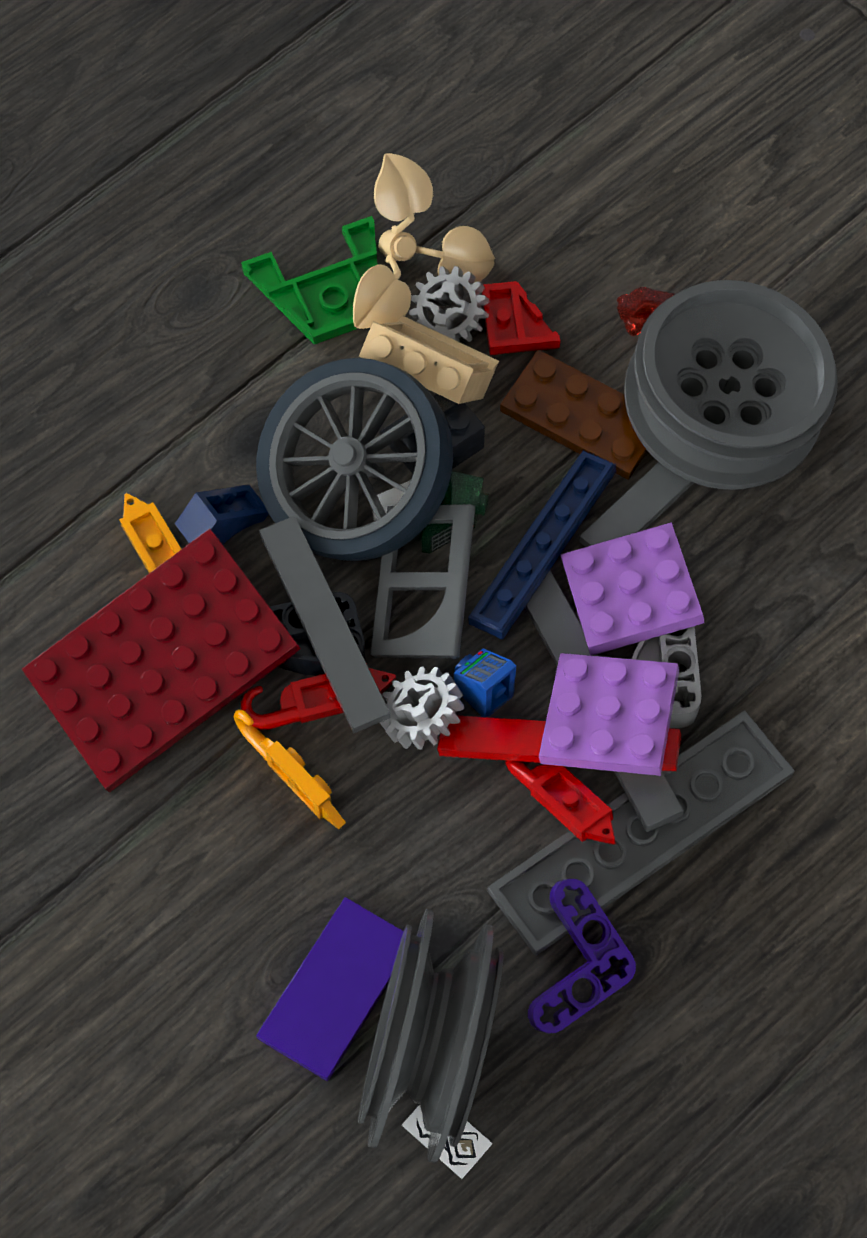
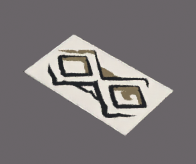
M419 1105L402 1126L428 1148L430 1132L426 1131ZM467 1121L458 1145L456 1147L450 1146L448 1136L439 1159L463 1179L493 1143Z

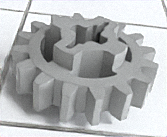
M441 266L439 268V276L437 277L427 272L426 277L429 282L425 285L420 282L415 284L421 292L419 295H411V301L417 304V308L409 310V315L413 318H418L419 320L416 322L458 342L460 337L465 338L468 342L472 341L470 331L475 329L481 332L483 328L477 322L479 318L484 319L489 316L487 312L481 309L482 306L490 303L485 295H479L485 289L484 285L480 282L474 283L476 277L469 271L463 275V271L457 266H454L451 274L444 266ZM463 287L467 289L471 303L464 300L465 292L462 290ZM452 302H454V303H455L457 306H459L460 308H458V307L447 308V310H446V312H445V311H444L443 309H441L439 306H443V307H445V305L449 306V305L452 304ZM427 310L433 312V314L435 315L433 322L436 324L435 327L429 320Z
M422 666L415 676L406 671L405 680L402 683L393 680L394 691L384 692L382 695L387 701L386 706L390 712V718L380 722V724L386 730L385 732L394 743L399 741L405 749L413 742L417 749L420 750L423 748L426 740L436 745L438 742L437 735L442 733L445 736H449L451 733L447 728L450 723L459 724L460 722L455 712L464 709V705L459 699L463 696V693L450 674H442L437 667H434L428 673L424 666Z

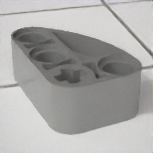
M695 626L682 629L681 631L684 634L681 636H672L668 633L641 641L632 656L633 660L680 663L687 668V671L679 672L669 728L688 727L694 723L700 708L702 695ZM679 701H683L684 707L687 708H682Z

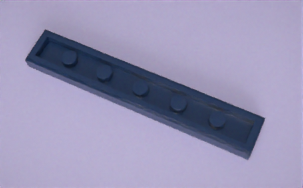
M584 450L581 452L468 616L469 625L499 639H504L615 475L616 464Z

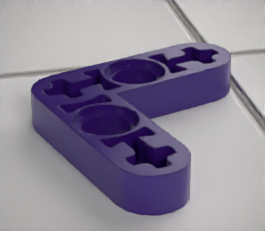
M578 879L558 881L551 889L550 903L587 962L539 995L530 1004L528 1009L529 1021L536 1030L543 1033H557L626 985L633 978L636 971V963L632 954L589 888ZM566 887L568 890H577L579 895L575 897V903L580 910H586L589 907L591 913L584 914L573 922L571 917L579 914L574 906L562 904L561 900L565 897L563 889ZM590 920L597 921L603 929L602 938L595 944L587 943L582 935L584 925ZM610 957L615 960L622 959L624 964L619 968L622 973L621 976L609 974L601 979L606 984V988L603 989L600 980L591 973V970L594 968L596 973L602 974L611 966L608 960ZM580 978L587 979L592 986L591 997L583 1003L576 1001L572 995V986ZM561 992L564 1001L573 1008V1011L569 1013L568 1008L562 1007L553 1014L555 1019L553 1024L547 1021L541 1022L540 1017L544 1014L542 1006L544 1004L548 1007L557 1006L563 1001L557 996Z

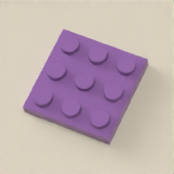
M672 522L561 554L590 656L705 623Z
M560 653L539 752L541 764L661 776L679 676L678 663Z

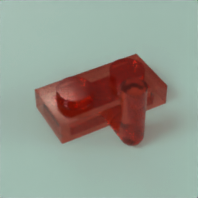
M639 287L630 294L619 296L617 298V310L620 319L624 321L627 333L631 336L638 335L653 311L665 300L675 295V293Z

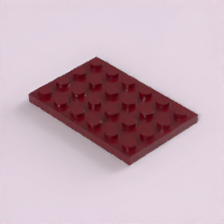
M209 528L24 666L22 671L100 783L108 792H111L301 648Z

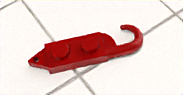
M369 668L381 694L392 685L393 680H396L395 674ZM326 674L290 682L291 684L286 686L281 694V710L262 715L253 711L252 700L263 692V687L261 686L250 689L241 701V710H244L253 719L254 723L251 726L258 729H272L296 722L305 723L344 713Z
M505 760L510 773L530 790L531 796L579 840L583 842L586 839H591L612 845L615 844L611 823L613 820L612 809L564 766L542 764L530 770L522 761Z

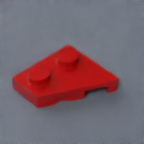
M517 281L483 284L485 289L481 295H485L490 302L483 306V310L489 314L488 318H484L489 355L560 348L559 334L556 331L552 332L543 320V314L535 304L527 299V293Z

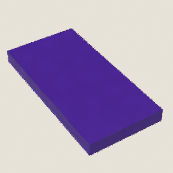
M344 897L258 1031L257 1039L328 1082L388 986L404 931Z

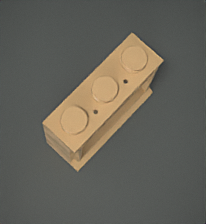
M403 315L395 323L379 324L373 321L359 354L361 358L377 360L404 370L416 378L426 389L458 404L483 399L499 363L498 360Z

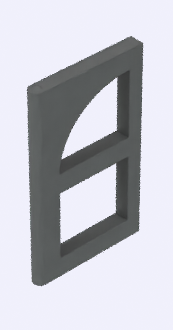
M471 504L440 505L428 523H453L448 572H396L398 549L382 556L371 655L373 657L460 658L475 506ZM388 506V507H387V513H388L394 506ZM445 590V595L439 609L424 626L409 635L388 640L393 591Z

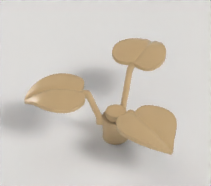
M384 154L382 167L374 188V202L379 213L388 220L402 221L398 226H392V230L385 231L379 239V250L386 257V263L390 264L393 272L387 266L377 264L369 268L361 277L353 302L354 326L359 329L371 328L373 321L379 324L395 323L402 315L406 316L411 304V291L406 283L398 280L401 276V271L396 262L397 260L407 261L415 253L441 258L437 270L438 276L441 266H444L450 274L454 266H457L463 271V275L468 271L476 277L474 283L486 278L494 266L495 257L483 234L475 228L458 226L450 230L443 238V251L417 246L415 238L410 233L403 232L414 221V213L424 212L430 207L433 198V187L429 176L418 164L396 154Z

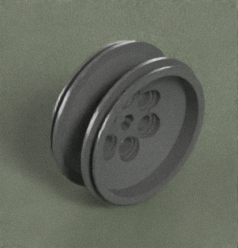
M736 280L710 281L691 286L673 295L659 305L649 316L639 334L635 352L628 365L624 383V400L627 414L639 440L646 450L665 468L683 479L706 487L728 490L747 489L785 476L808 456L835 404L838 386L837 369L831 347L823 331L816 321L797 303L775 290L758 284Z

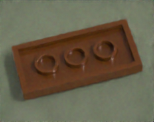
M539 349L500 404V412L579 454L584 450L616 464V474L627 480L630 479L647 453L646 448L639 440L630 422L624 394Z

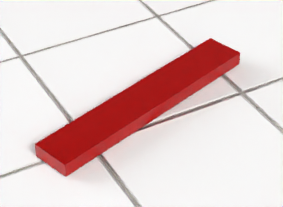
M458 716L460 719L459 724L450 723L447 727L451 733L449 736L440 733L437 748L439 756L541 763L539 752L546 721ZM669 728L662 771L677 772L681 741L680 729Z

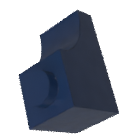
M248 484L196 492L175 522V525L181 531L188 544L210 528L222 545H224L226 541L243 529L263 522L269 513L262 500Z

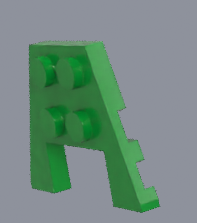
M372 216L342 226V234L353 255L352 258L285 281L272 252L241 262L244 275L314 345L359 329L354 326L353 322L355 292L363 274L369 268L377 265L375 226Z

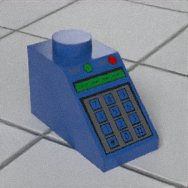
M483 648L474 656L471 654L465 656L454 669V681L463 693L462 697L481 717L491 716L514 696L516 665L505 657Z

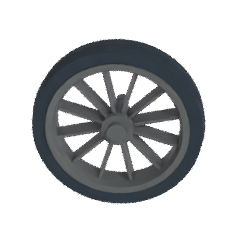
M349 358L329 362L306 373L293 383L271 410L260 436L256 459L257 481L261 498L275 523L293 516L296 517L312 552L315 554L346 561H361L381 557L401 548L415 538L427 526L439 509L449 486L452 473L453 445L451 432L446 417L435 398L416 378L404 370L384 362L366 358ZM364 391L384 394L362 431ZM351 393L349 436H347L331 401ZM397 401L405 410L408 418L375 438ZM322 407L338 438L333 444L305 428L311 418ZM414 429L417 453L375 454ZM302 432L330 448L329 455L294 457ZM416 462L414 474L408 488L406 489L384 476L385 469L377 463ZM293 466H331L295 489ZM369 477L375 480L383 479L404 492L399 502L387 514ZM333 481L312 517L303 507L301 500ZM359 482L378 519L362 527H357ZM346 488L343 529L323 526Z

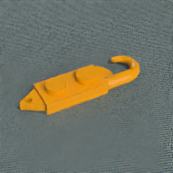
M125 493L123 518L119 520L130 542L150 573L180 551L181 547L154 502L147 504Z
M236 710L234 720L245 739L320 820L325 818L337 829H340L346 822L331 804L330 794L332 791L328 784L319 775L312 777L303 768L305 766L304 760L292 747L286 750L278 741L274 743L269 738H266L257 728L251 726L254 721L244 710Z

